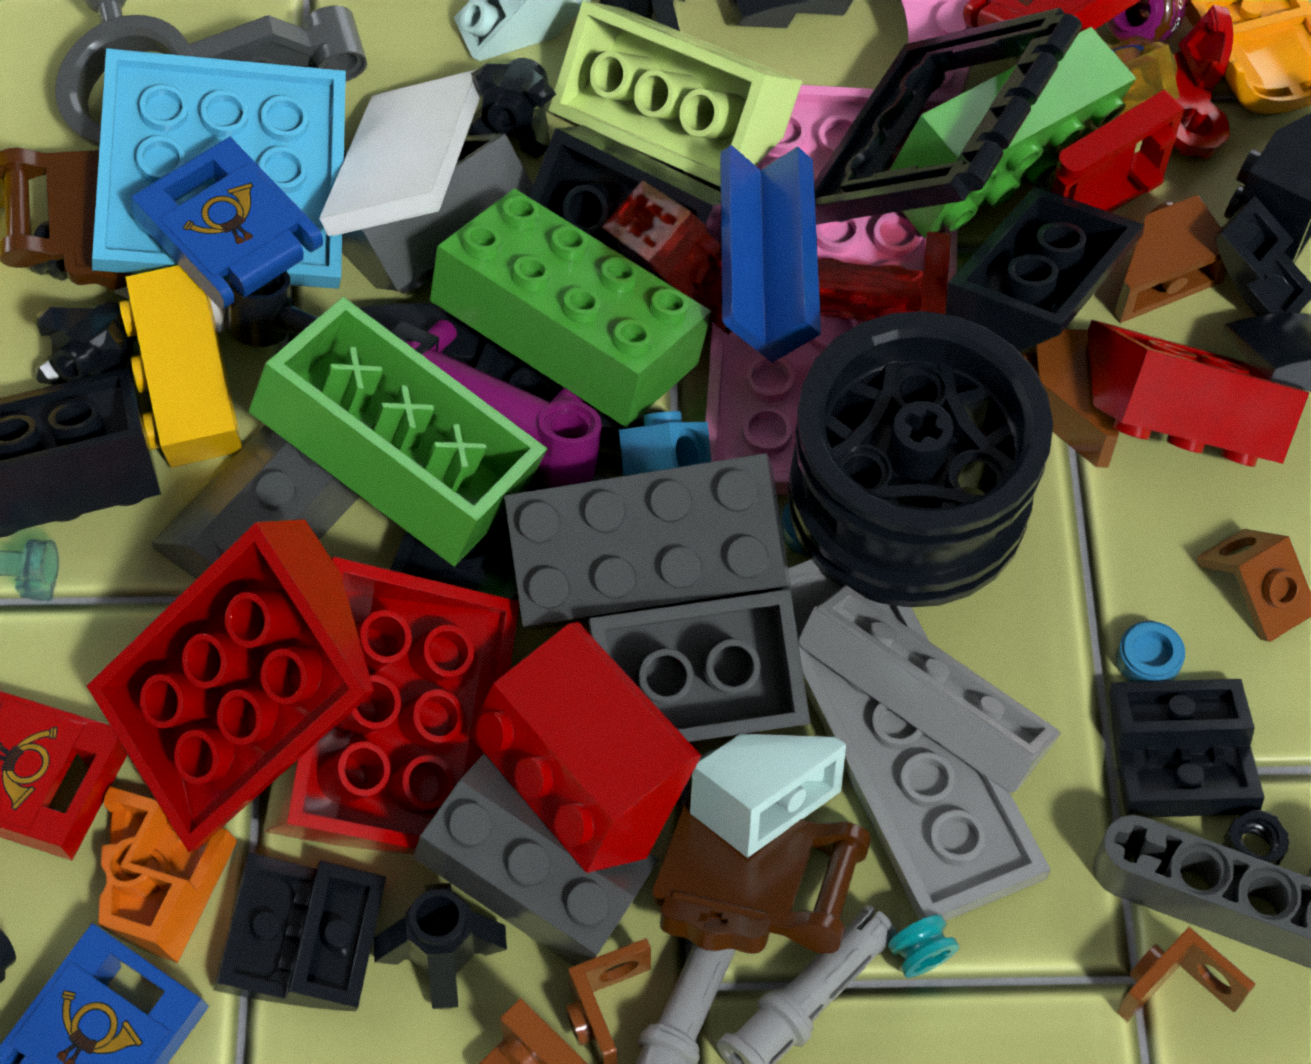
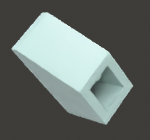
M469 0L454 19L472 58L483 61L555 38L579 13L582 0Z

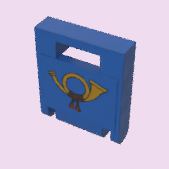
M231 136L131 196L132 215L220 309H225L234 303L233 291L223 279L226 275L229 274V282L245 298L304 260L302 246L307 251L313 252L323 245V237L318 227ZM210 179H215L213 185L184 203L178 205L175 202Z
M92 923L1 1043L0 1064H168L207 1011L209 1005L196 994ZM120 962L164 992L148 1015L107 987L120 970Z

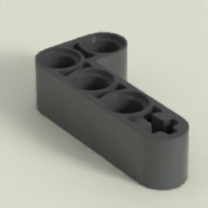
M1123 816L1110 824L1094 857L1093 865L1096 880L1104 890L1117 897L1311 969V868L1308 871V875L1304 876L1142 816ZM1125 850L1135 854L1134 863L1123 859ZM1161 862L1168 864L1163 875L1156 873ZM1189 871L1199 874L1207 881L1210 889L1202 891L1190 887L1183 880L1181 873ZM1259 896L1266 899L1274 907L1276 915L1269 916L1256 911L1250 904L1248 897Z

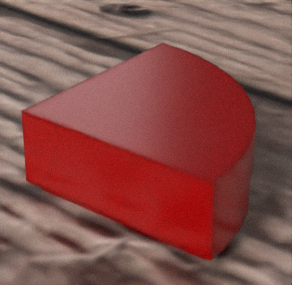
M1213 5L1178 44L1197 85L1200 87L1214 89L1229 63L1234 33L1232 18L1228 8Z

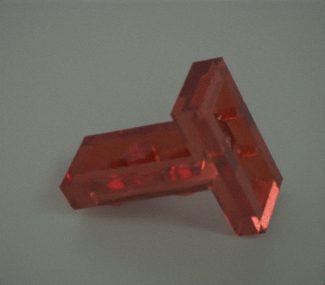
M642 180L603 228L619 243L642 259L668 284L711 310L710 321L729 335L732 331L724 325L722 320V245L706 231L708 227L692 212Z
M927 231L920 271L904 269L896 265L872 266L845 263L833 258L819 259L820 316L868 321L891 313L927 311L945 314L952 234Z

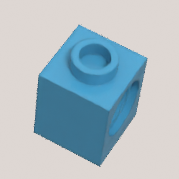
M681 411L643 415L644 426L619 430L623 476L712 462L708 422H682Z

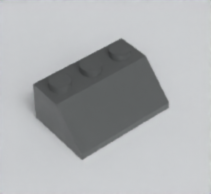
M506 134L467 135L439 212L342 234V254L375 288L399 290L401 293H408L422 286L432 277L429 270L435 266L437 246L514 188L529 197L533 184Z
M265 425L167 525L151 544L153 549L197 579L255 522L305 519L320 540L360 496Z
M485 753L459 780L423 831L413 856L415 860L572 966L596 958L659 860L649 853L648 857L644 860L586 873Z

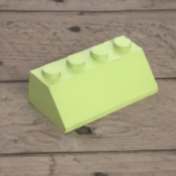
M582 0L556 84V95L552 98L548 111L579 125L591 128L617 142L721 187L720 152L732 145L757 166L784 137L802 80L626 9Z

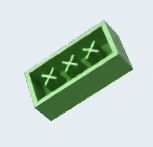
M1092 27L1083 30L1077 35L1062 61L1058 62L1056 71L1036 103L1031 105L1030 113L1009 147L1003 150L1001 160L983 189L970 192L965 201L902 211L903 214L925 239L945 227L949 231L959 229L976 214L979 208L988 203L992 208L1002 205L1017 192L1021 185L1028 181H1031L1033 185L1042 183L1055 172L1059 154L1063 149L1119 116L1126 106L1122 99L1137 78ZM1016 66L922 114L890 170L912 166L923 168L956 162Z
M515 188L437 246L430 296L431 302L626 428L699 363L711 310Z
M345 297L339 299L265 363L248 411L454 567L507 513L504 495L526 492L548 449Z

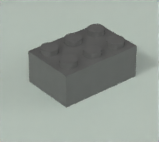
M791 589L587 619L588 633L689 742L810 724Z

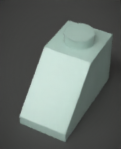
M740 734L719 749H712L700 758L692 773L690 814L748 858L800 819L805 818L841 792L846 744L837 737Z

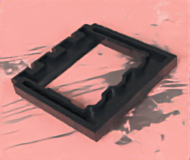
M1056 8L904 44L814 181L816 225L836 221L845 222L855 218L965 201L970 192L983 189L1001 160L1003 150L1009 147L1030 113L1031 105L1036 103L1056 71L1058 62L1062 61L1082 29L1081 21L1072 14H1065L1061 8ZM1022 55L956 162L923 168L912 166L886 171L892 163L893 152L904 135L916 125L919 120V112L931 93L943 84L946 78L945 72Z

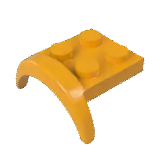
M1189 0L1185 16L1192 27L1197 24L1213 5L1228 8L1232 18L1234 36L1230 60L1223 75L1229 83L1233 94L1243 107L1253 113L1270 115L1287 113L1311 105V4L1308 0Z

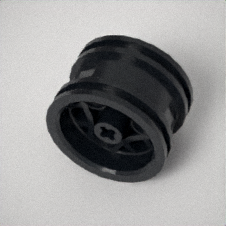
M927 311L891 313L864 321L836 337L815 359L802 384L795 429L796 444L787 493L790 520L802 549L821 572L840 586L847 585L863 597L876 603L908 608L944 605L971 596L994 581L1014 559L1025 535L1027 523L1032 512L1033 497L1043 476L1051 449L1053 418L1048 394L1035 369L1012 344L988 328L953 315ZM858 482L864 483V484L870 486L871 488H870V489H866L865 487H863V486H862L861 484H859ZM973 487L981 490L984 494L974 495L962 488Z

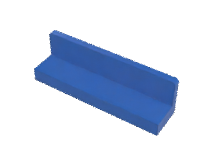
M730 145L720 152L722 320L727 328L773 363L821 335L813 159L797 146L760 170L735 147Z

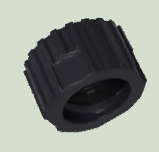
M1251 809L1248 813L1233 819L1223 838L1225 840L1222 846L1279 866L1289 849V833L1286 832L1277 816L1262 810ZM1252 833L1262 837L1270 845V852L1265 856H1259L1249 851L1242 842V835Z

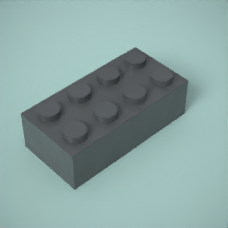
M767 453L504 495L522 624L526 628L539 630L564 626L575 622L584 623L587 622V619L791 589L772 461Z

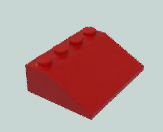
M305 519L255 522L87 685L96 703L188 852L198 850L374 692L341 573Z
M333 556L331 559L342 576L374 692L272 782L263 832L329 845L414 855L423 831L459 780L484 754L469 736V733L492 684L510 670L520 603L516 600Z

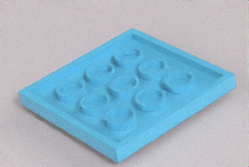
M106 48L92 270L140 274L179 265L132 215L131 196L231 136L305 213L322 234L323 245L320 248L309 252L302 246L304 260L287 270L290 276V285L339 289L342 264V234L328 236L319 218L344 162L346 71ZM210 179L175 202L178 205L184 203L213 185L215 179ZM229 274L223 277V279L229 281Z

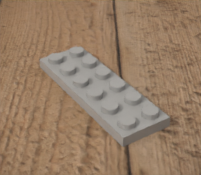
M812 560L788 568L798 639L813 608L842 587L821 572ZM869 600L928 640L911 607L888 605ZM799 645L806 694L827 736L837 737L846 744L844 770L919 920L940 914L947 921L1047 880L1051 869L1010 792L990 780Z

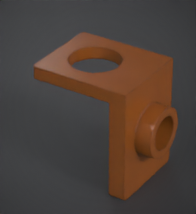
M1242 529L1196 557L1200 567L1235 574L1261 640L1271 642L1311 617V592L1289 536ZM1252 546L1249 549L1238 554L1226 556L1227 554L1239 548Z
M1188 927L1166 952L1155 944L1139 960L1129 974L1137 983L1127 993L1117 1013L1129 1022L1179 966L1232 1012H1236L1254 988L1255 983L1192 928ZM1205 964H1208L1214 969H1216L1227 980L1230 986L1219 981L1208 970Z
M647 938L568 968L570 992L574 1002L566 1005L565 1011L578 1045L582 1046L591 1042L599 1064H617V1050L593 992L649 971L651 969V947ZM627 962V963L623 964V965L620 966V967H617V968H615V969H612V970L607 971L608 969H610V968H612V967H614V966H616V965H618V964Z

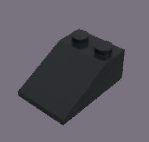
M1311 113L1276 130L1262 152L1255 148L1250 151L1236 179L1237 182L1244 184V186L1239 185L1224 213V217L1230 219L1248 198L1255 195L1294 239L1284 251L1294 264L1311 238Z

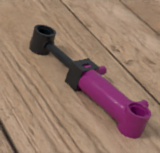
M287 271L245 298L229 282V286L234 294V303L229 305V331L233 338L242 344L252 347L276 345L283 341L289 332L299 335L318 318L297 308L295 301L290 298V276ZM439 320L427 332L404 321H401L391 331L548 448L535 473L541 482L554 488L592 481L596 473L602 424L601 417L596 410L585 404L584 400L563 388L549 402L441 353L457 336L454 325L447 320Z

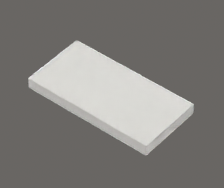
M476 70L372 95L319 218L328 236H336L439 212L481 97L471 75Z

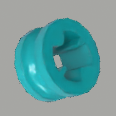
M940 914L923 918L911 924L890 940L888 947L893 955H901L904 959L901 971L905 977L911 978L922 975L946 962L959 950L960 946L956 939L944 935L943 930L946 928L947 923Z

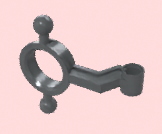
M84 0L91 10L99 13L101 24L85 33L66 54L56 79V101L59 111L68 126L80 138L100 148L101 125L91 120L88 101L95 83L105 72L106 48L140 52L156 51L172 55L346 71V82L358 77L365 71L367 59L353 13L350 9L343 6L332 5L315 10L305 19L304 28L267 15L189 44L174 26L162 19L146 15L123 16L121 8H123L127 0Z

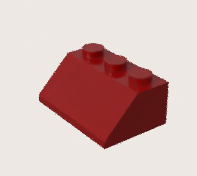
M1091 320L1088 328L1093 404L1096 408L1115 418L1112 426L1113 429L1144 440H1149L1152 431L1167 434L1166 442L1195 453H1203L1205 445L1221 448L1220 456L1250 467H1255L1258 458L1281 464L1284 463L1309 392L1270 381L1253 364L1247 361Z
M579 622L567 624L492 684L469 733L474 742L586 873L646 859L701 758V754Z

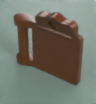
M17 147L0 151V178L4 180L6 237L0 241V261L2 264L9 267L25 268L51 260L64 259L68 278L74 284H99L114 290L127 286L125 277L135 275L134 273L92 270L99 150L43 153ZM46 175L50 239L31 235L29 179Z
M689 796L684 803L653 887V902L661 907L659 923L661 930L669 935L687 938L706 951L734 949L749 954L759 953L765 948L770 933L786 936L816 953H834L839 950L845 932V926L840 917L856 863L862 862L867 856L872 840L870 833L863 827L850 822L815 823L800 819L777 838L747 858L690 814L691 796ZM814 846L830 856L813 911L792 912Z

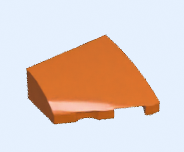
M109 786L104 796V806L111 812L110 844L102 845L101 867L106 873L107 882L104 891L99 896L98 924L105 931L138 948L178 963L230 858L237 839L227 829L221 828L198 850L188 852L156 800Z

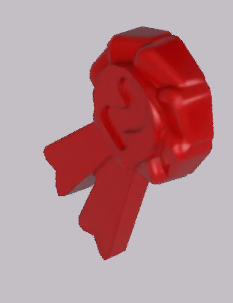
M1177 52L1173 56L1159 53L1153 64V69L1166 91L1184 107L1176 142H1174L1173 146L1183 156H1200L1207 159L1221 149L1230 137L1227 116L1210 102L1213 89L1197 85L1190 68L1188 69L1182 52Z

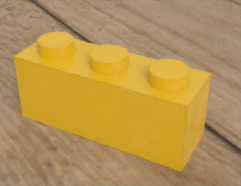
M179 265L126 276L130 299L119 301L128 338L138 336L141 355L131 357V364L139 393L149 391L153 411L143 413L144 427L151 450L161 448L170 468L238 453L243 448L210 298Z

